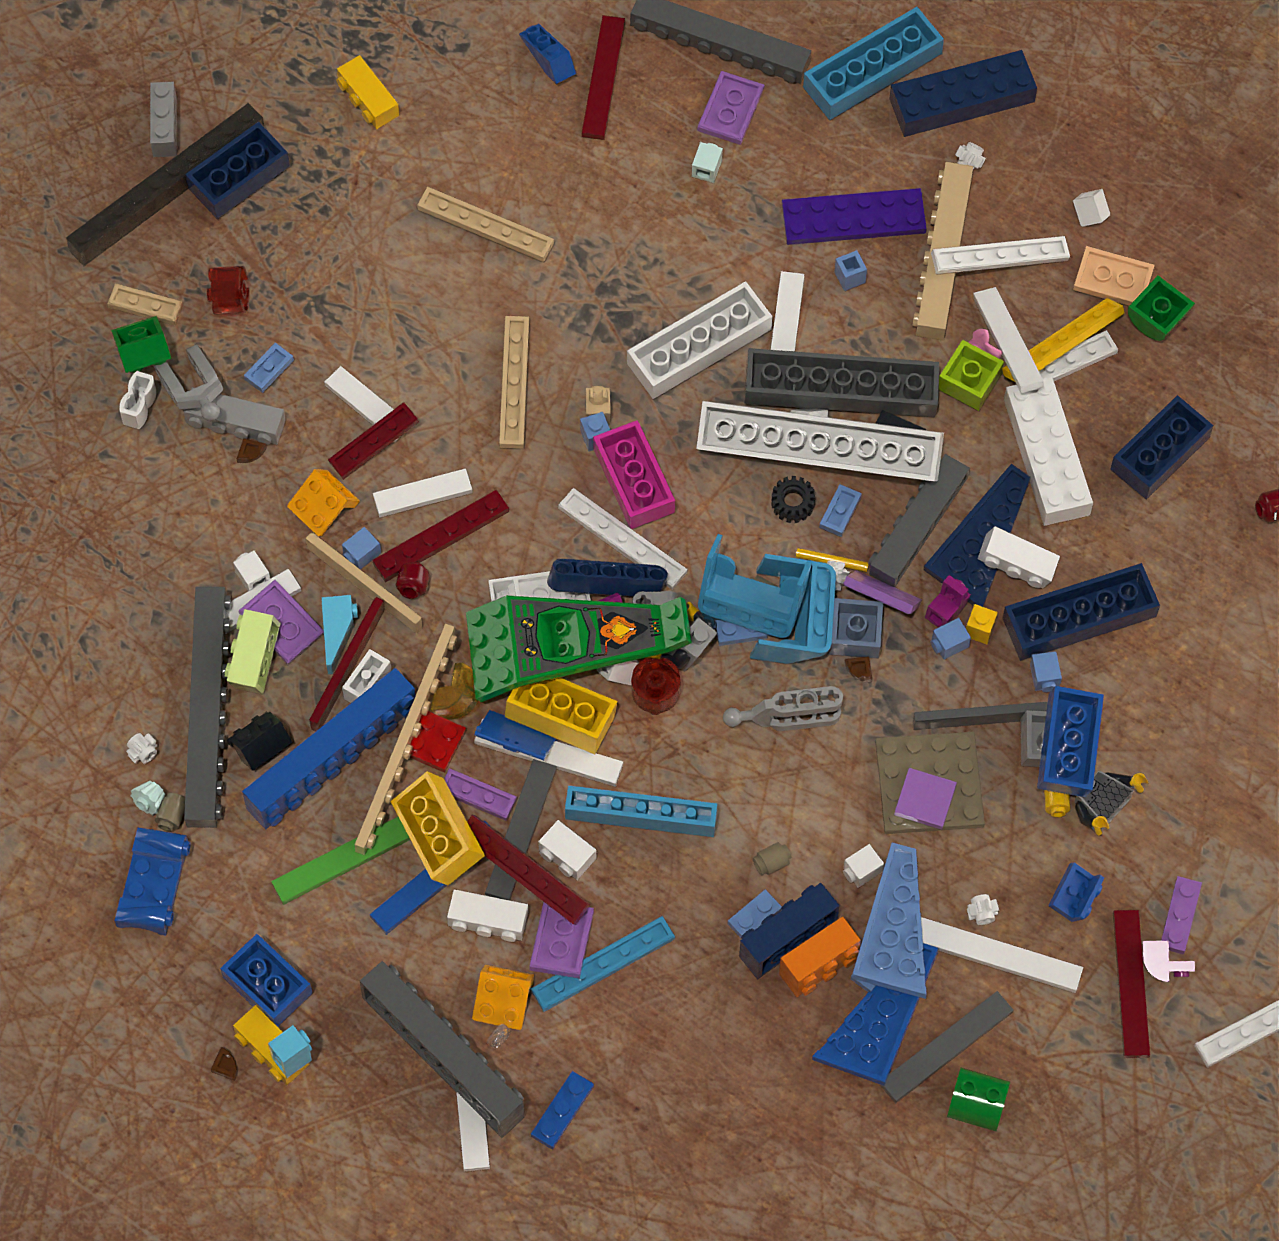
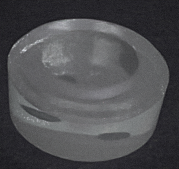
M505 1024L499 1025L489 1036L487 1044L493 1049L499 1048L507 1040L511 1030Z

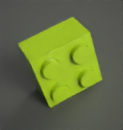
M962 340L939 376L938 390L979 411L1001 377L1004 361Z

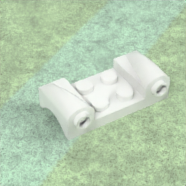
M550 571L489 580L491 601L506 595L591 601L589 593L560 592L551 589L547 584Z

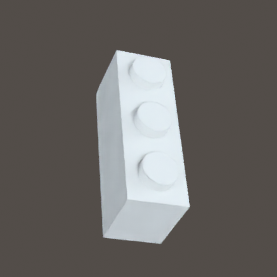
M993 527L985 536L978 559L983 561L988 567L1001 569L1010 577L1020 578L1027 581L1032 587L1043 589L1052 581L1060 556L1000 528Z
M454 890L447 916L448 926H452V929L460 932H465L466 930L476 931L478 935L490 937L491 935L501 936V939L509 942L522 941L528 917V904Z

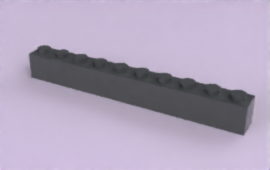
M195 587L184 816L188 828H217V819L222 818V805L218 804V796L223 795V781H219V772L224 771V757H220V749L225 748V734H221V725H226V711L222 710V702H227V687H223V679H227L225 677L227 664H224V656H229V641H225V633H230V618H226V610H231V595H227L225 587Z

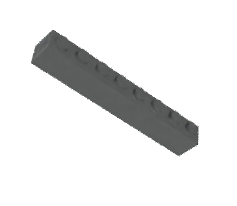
M636 0L630 13V26L637 30L651 32L660 38L674 40L680 45H688L697 48L703 53H711L724 60L735 61L744 67L761 70L767 75H775L791 83L801 84L804 73L811 63L812 50L667 0Z

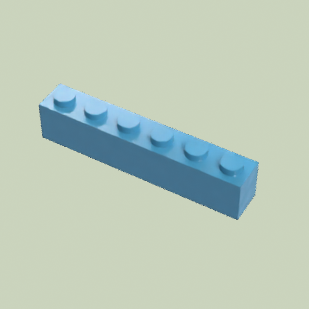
M568 786L565 804L566 820L714 837L717 803Z

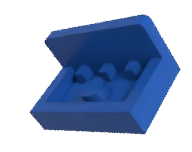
M1075 862L1070 863L1048 906L1071 922L1085 919L1092 910L1091 904L1094 898L1102 890L1101 884L1104 877L1102 875L1093 876Z

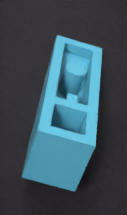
M351 595L321 597L328 674L334 673L354 628L353 618H358L357 603L352 604Z

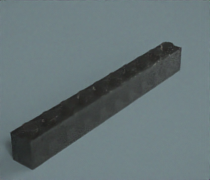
M247 103L67 236L66 241L71 254L83 266H86L187 191L186 173L257 122H260L265 128L263 117Z

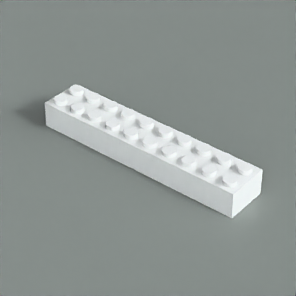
M703 401L696 449L938 481L944 433Z

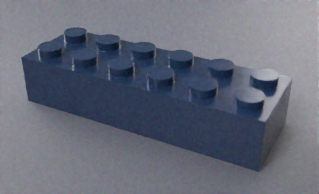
M1022 50L891 84L889 100L904 137L1034 103L1037 86Z
M1140 563L1005 606L1003 621L1021 661L1032 657L1033 654L1046 653L1157 617L1160 604L1143 564Z

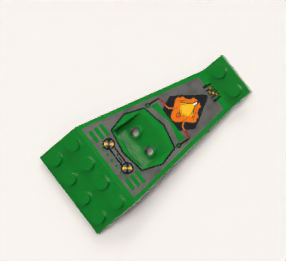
M506 595L466 612L475 698L480 702L523 685L659 655L692 643L686 600L682 597L661 605Z

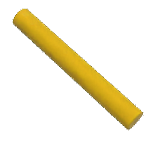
M797 548L796 558L827 563L829 560L845 563L844 568L864 572L868 570V562Z

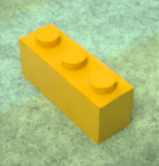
M360 55L337 68L338 78L336 82L342 91H347L351 103L354 107H359L362 110V116L368 124L372 123L377 130L399 116L398 103Z
M256 1005L233 1025L236 1033L234 1038L243 1047L247 1045L253 1051L251 1053L253 1058L259 1064L265 1063L270 1068L268 1072L277 1082L282 1080L288 1085L310 1065L307 1063L288 1078L283 1074L273 1061L268 1046L270 1041L283 1032Z

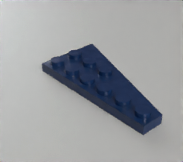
M1010 464L924 565L923 570L942 584L949 575L954 579L960 580L969 589L968 593L971 594L968 602L973 606L976 604L984 607L998 568L988 567L983 561L978 559L986 534L993 527L1011 533L1031 477L1013 464Z

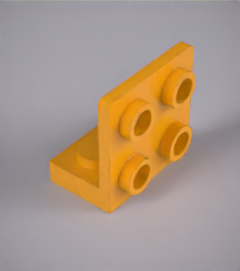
M314 469L287 504V507L317 536H323L344 508H355L360 500L328 470Z
M484 965L480 972L472 1019L474 1021L521 1030L534 975Z

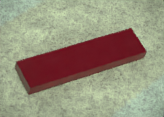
M403 402L329 458L328 461L344 480L419 423V420Z

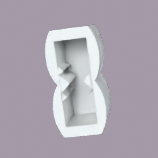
M136 371L130 378L128 392L121 399L119 406L123 425L140 429L145 424L148 417V408L154 403L156 398V387L152 375Z

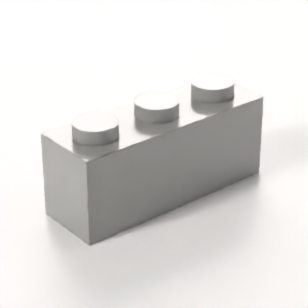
M174 82L151 83L150 144L153 157L177 156V96Z

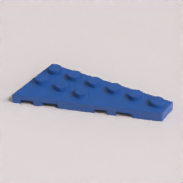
M923 943L926 984L938 954V948ZM876 985L845 1018L844 1023L838 1030L831 1034L824 1046L817 1050L812 1056V1060L885 1086L920 997Z

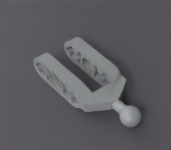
M197 344L187 348L186 353L193 368L204 383L199 387L185 392L167 362L161 365H153L159 380L179 409L201 408V415L205 420L214 421L218 418L220 409L212 401L223 391V387L214 369Z
M832 686L779 692L771 699L763 700L753 707L752 710L739 711L737 708H728L723 714V721L729 727H735L741 721L752 720L762 727H772L777 731L831 726L840 720L843 694L839 688ZM818 695H821L820 700L822 701L818 702ZM828 695H833V698H837L835 702L826 700ZM805 697L813 700L811 703L800 704V700ZM793 698H796V704L793 705ZM780 700H784V703L787 705L780 706L778 704ZM834 712L833 717L831 718L828 717V714L825 713ZM817 713L820 714V718L818 720H816ZM812 714V718L809 720H802L799 715ZM777 717L785 718L784 723H780Z

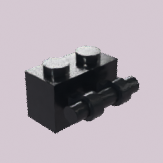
M266 711L261 716L256 715L251 719V723L242 729L238 728L233 732L234 735L226 740L231 748L234 747L241 761L252 771L292 743L282 722L270 711Z

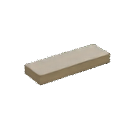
M115 284L107 303L109 308L146 318L157 316L159 321L176 325L183 307L182 301Z

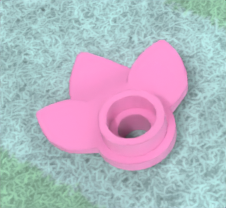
M977 329L973 332V339L968 343L997 358H1000L1002 355L1001 350L988 343V330Z

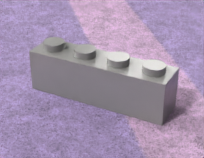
M219 394L212 401L220 409V415L214 421L205 420L201 415V408L184 409L185 421L192 427H205L220 434L226 432L234 434L240 439H255L258 442L266 443V445L270 443L278 445L286 421L284 409Z

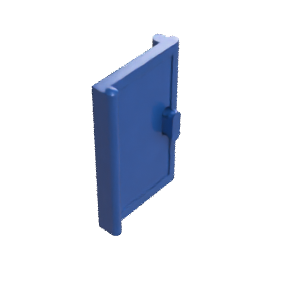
M489 710L481 724L477 726L474 736L502 745L504 749L512 752L518 751L543 761L555 741H557L554 737L510 720L505 715Z

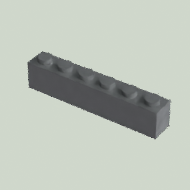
M944 454L940 460L938 481L922 480L918 488L920 492L916 498L914 496L910 498L906 505L907 511L904 516L899 515L893 525L895 529L891 535L889 533L885 535L881 542L882 548L879 553L874 552L868 562V565H870V576L896 587L968 479L970 467Z

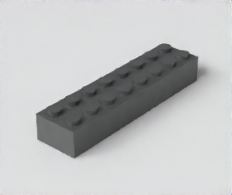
M749 348L746 363L744 404L881 413L884 410L895 415L935 417L938 407L939 362Z
M381 961L360 980L362 998L503 1138L524 1118V1105L522 1101L524 1098L522 1094L514 1087L510 1089L504 1083L506 1082L504 1076L498 1070L492 1071L487 1066L488 1061L479 1052L475 1054L469 1048L470 1043L461 1034L457 1036L451 1030L453 1027L450 1022L444 1017L440 1019L434 1013L435 1008L426 999L422 1001L417 996L418 992L415 987L409 982L405 984L399 978L400 973L394 966H387Z

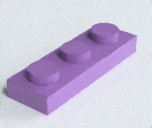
M1177 876L1161 941H1169V951L1183 955L1185 953L1202 882Z

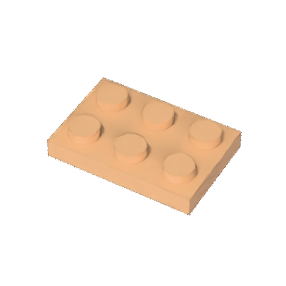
M1086 246L1073 290L1104 299L1109 298L1115 302L1130 306L1149 285L1154 265Z

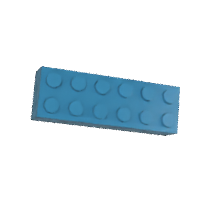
M915 7L804 73L803 88L826 117L831 120L941 55L944 39L920 9Z

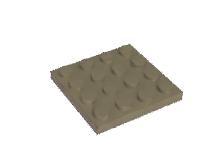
M974 732L876 738L875 744L885 834L941 831V829L894 815L909 768L957 782L942 830L984 828L985 822Z

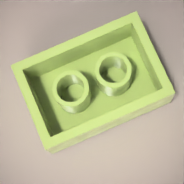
M244 609L243 615H239L237 621L238 637L233 639L231 645V653H233L232 662L227 664L225 670L227 682L234 688L259 694L264 693L281 624L273 615Z

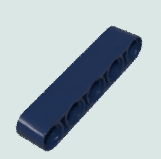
M557 559L552 564L547 584L551 589L560 592L606 595L618 593L622 596H635L638 592L643 591L662 592L668 573L663 567L658 565Z

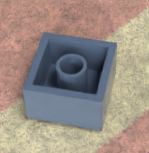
M834 598L832 643L829 655L878 658L881 646L883 603Z

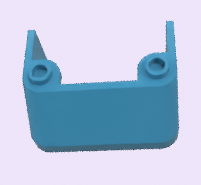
M718 534L707 556L698 600L699 610L713 618L779 638L788 637L793 630L803 600L812 562H806L800 578L787 577L783 580L781 588L736 575L735 562L730 557L719 554L723 535Z
M765 554L756 569V573L780 577L779 587L781 588L785 578L791 576L800 578L805 564L809 560ZM809 561L812 563L806 590L796 618L795 640L784 639L780 642L759 639L750 653L751 659L790 664L820 657L828 652L832 643L836 572L831 565Z

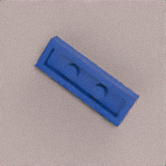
M572 1071L535 1126L531 1137L553 1150L594 1088V1084Z

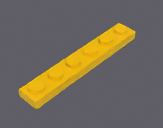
M1106 298L1028 350L1038 371L1123 315V305ZM1006 365L1002 368L1003 375L1015 382Z

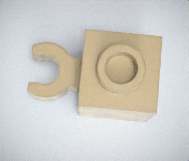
M603 386L586 388V417L603 412L607 423L610 424V388H604Z

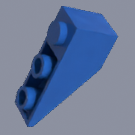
M540 24L530 26L525 31L519 33L521 39L545 74L556 84L576 74L570 52Z

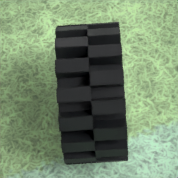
M788 476L784 477L783 482L779 480L777 487L774 486L771 499L774 514H779V519L782 521L784 517L787 518L786 522L791 523V519H794L795 523H799V518L803 521L806 520L807 515L810 516L812 514V509L814 510L815 505L814 488H810L811 483L809 481L804 483V478L802 477L798 481L796 476H792L791 480L788 479ZM788 493H797L802 497L803 501L798 506H789L785 503L784 497Z

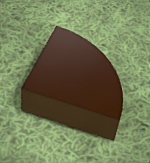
M243 438L236 458L237 463H250L260 458L266 451V443Z
M869 656L845 659L846 669L854 678L863 682H872Z
M221 1047L211 1067V1072L235 1081L237 1076L235 1060L228 1050Z

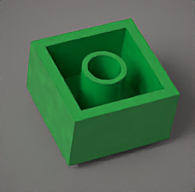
M157 316L111 330L126 373H135L136 371H141L144 367L161 365L168 359H172Z

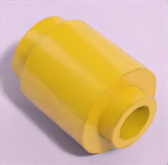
M1044 790L1045 811L1051 814L1052 817L1065 816L1070 811V795Z

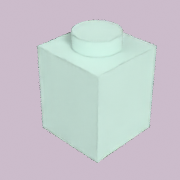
M700 142L692 164V177L714 183L722 162L723 148L713 143L706 144Z

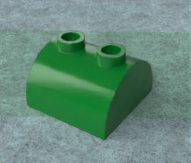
M1157 275L1128 307V315L1132 323L1144 335L1161 341L1188 314L1195 303Z
M961 1067L947 1117L997 1131L1010 1081Z

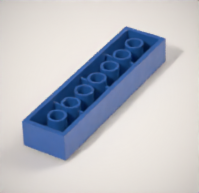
M394 668L245 788L242 793L246 809L265 830L270 826H276L283 819V815L289 810L294 811L297 809L305 797L317 793L321 788V784L328 779H334L340 773L342 767L355 762L363 750L372 748L378 742L379 737L384 733L392 732L400 720L406 719L416 696L415 688Z

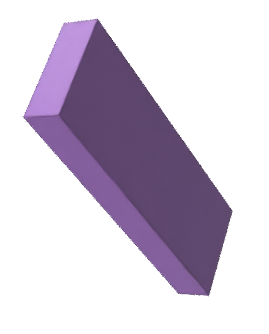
M450 768L444 778L454 799L507 821L517 801V797Z

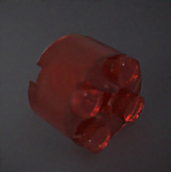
M245 267L209 268L208 277L211 282V288H207V300L212 302L213 314L246 313L249 308L250 293L244 281L248 280Z
M650 657L640 661L635 666L631 678V694L636 705L652 715H659L670 710L677 703L680 697L681 679L676 665L662 657L661 659Z

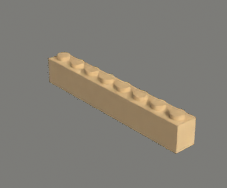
M946 162L945 169L939 171L937 184H942L941 191L936 190L934 204H938L937 211H932L930 224L935 226L934 231L929 230L927 244L931 245L930 251H925L923 265H928L927 272L922 271L920 285H923L924 289L923 292L918 291L916 306H920V312L914 313L912 325L917 327L916 336L944 340L955 272L936 274L931 252L933 249L960 247L973 166Z

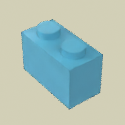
M294 1025L268 1043L273 1061L287 1078L312 1060L310 1039L302 1029L297 1031Z

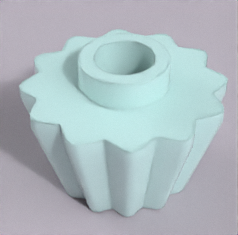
M152 781L132 789V794L130 795L140 810L151 815L157 814L165 797L163 789Z

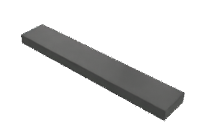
M1048 702L915 712L913 716V730L1021 722L1020 718L1027 710L1047 711Z
M536 759L532 761L505 839L525 854H527L557 770L556 765ZM495 864L485 895L510 901L517 881Z
M996 991L890 1073L885 1086H880L896 1104L1011 1015L1014 1011L1013 1008Z

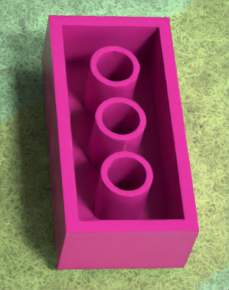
M638 420L593 436V450L630 529L675 513V499Z

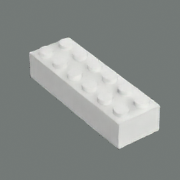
M745 281L627 350V365L652 399L770 331L772 329V315Z
M1052 377L1043 379L1044 387L1024 393L1020 392L1017 385L1006 387L1004 396L1006 409L1027 475L1031 477L1030 484L1044 526L1089 516L1093 506L1088 485Z

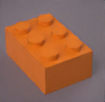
M842 916L781 957L779 975L796 998L802 994L806 996L816 989V984L822 980L825 982L831 980L837 974V970L843 966L848 968L856 962L861 940Z

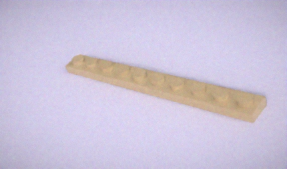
M445 624L356 840L355 852L365 855L367 848L372 849L376 835L373 833L376 826L381 827L385 812L382 811L386 803H391L390 801L395 790H392L393 784L401 779L404 770L401 767L402 762L410 757L413 748L410 745L411 740L419 735L422 726L419 723L420 718L428 713L431 704L428 701L431 693H436L440 682L437 679L440 671H445L449 659L446 658L449 649L453 650L456 644L457 636H454V626Z

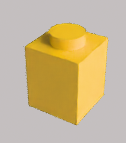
M974 604L966 625V630L972 640L988 644L998 612Z

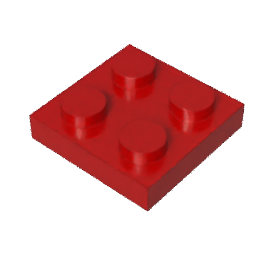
M428 711L426 716L422 715L419 723L422 726L418 737H413L410 745L413 748L409 758L445 773L467 730L464 726Z

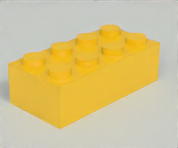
M558 677L513 689L506 701L505 717L587 752L596 754L615 718L617 701Z
M427 771L390 801L432 880L449 885L485 856L444 778Z

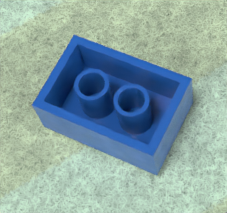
M258 934L251 938L220 968L223 978L253 1007L256 1005L277 1027L312 994L310 983Z

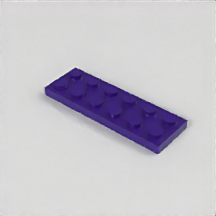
M921 188L782 200L787 245L925 234L927 230Z

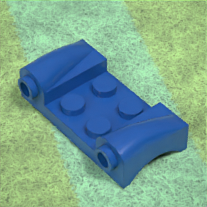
M137 827L132 848L133 856L123 896L120 897L115 917V923L118 928H141L166 936L168 926L171 927L173 923L174 912H172L184 859L185 856L189 855L191 842L188 841L186 835Z

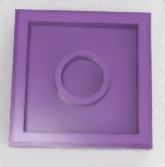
M909 768L894 815L942 830L957 782Z

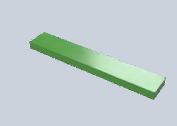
M399 817L382 824L381 827L375 828L373 833L376 835L372 849L367 848L365 855L355 852L357 840L355 838L271 881L282 904L284 905L409 841L410 838Z

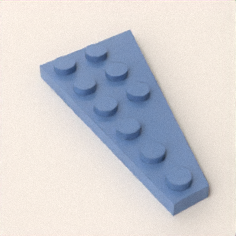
M891 843L852 979L926 999L915 848Z

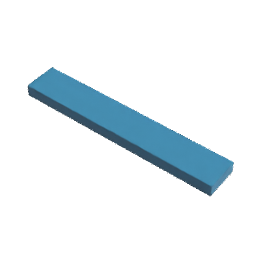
M663 916L585 958L580 979L555 975L531 988V992L543 1012L675 940V936Z

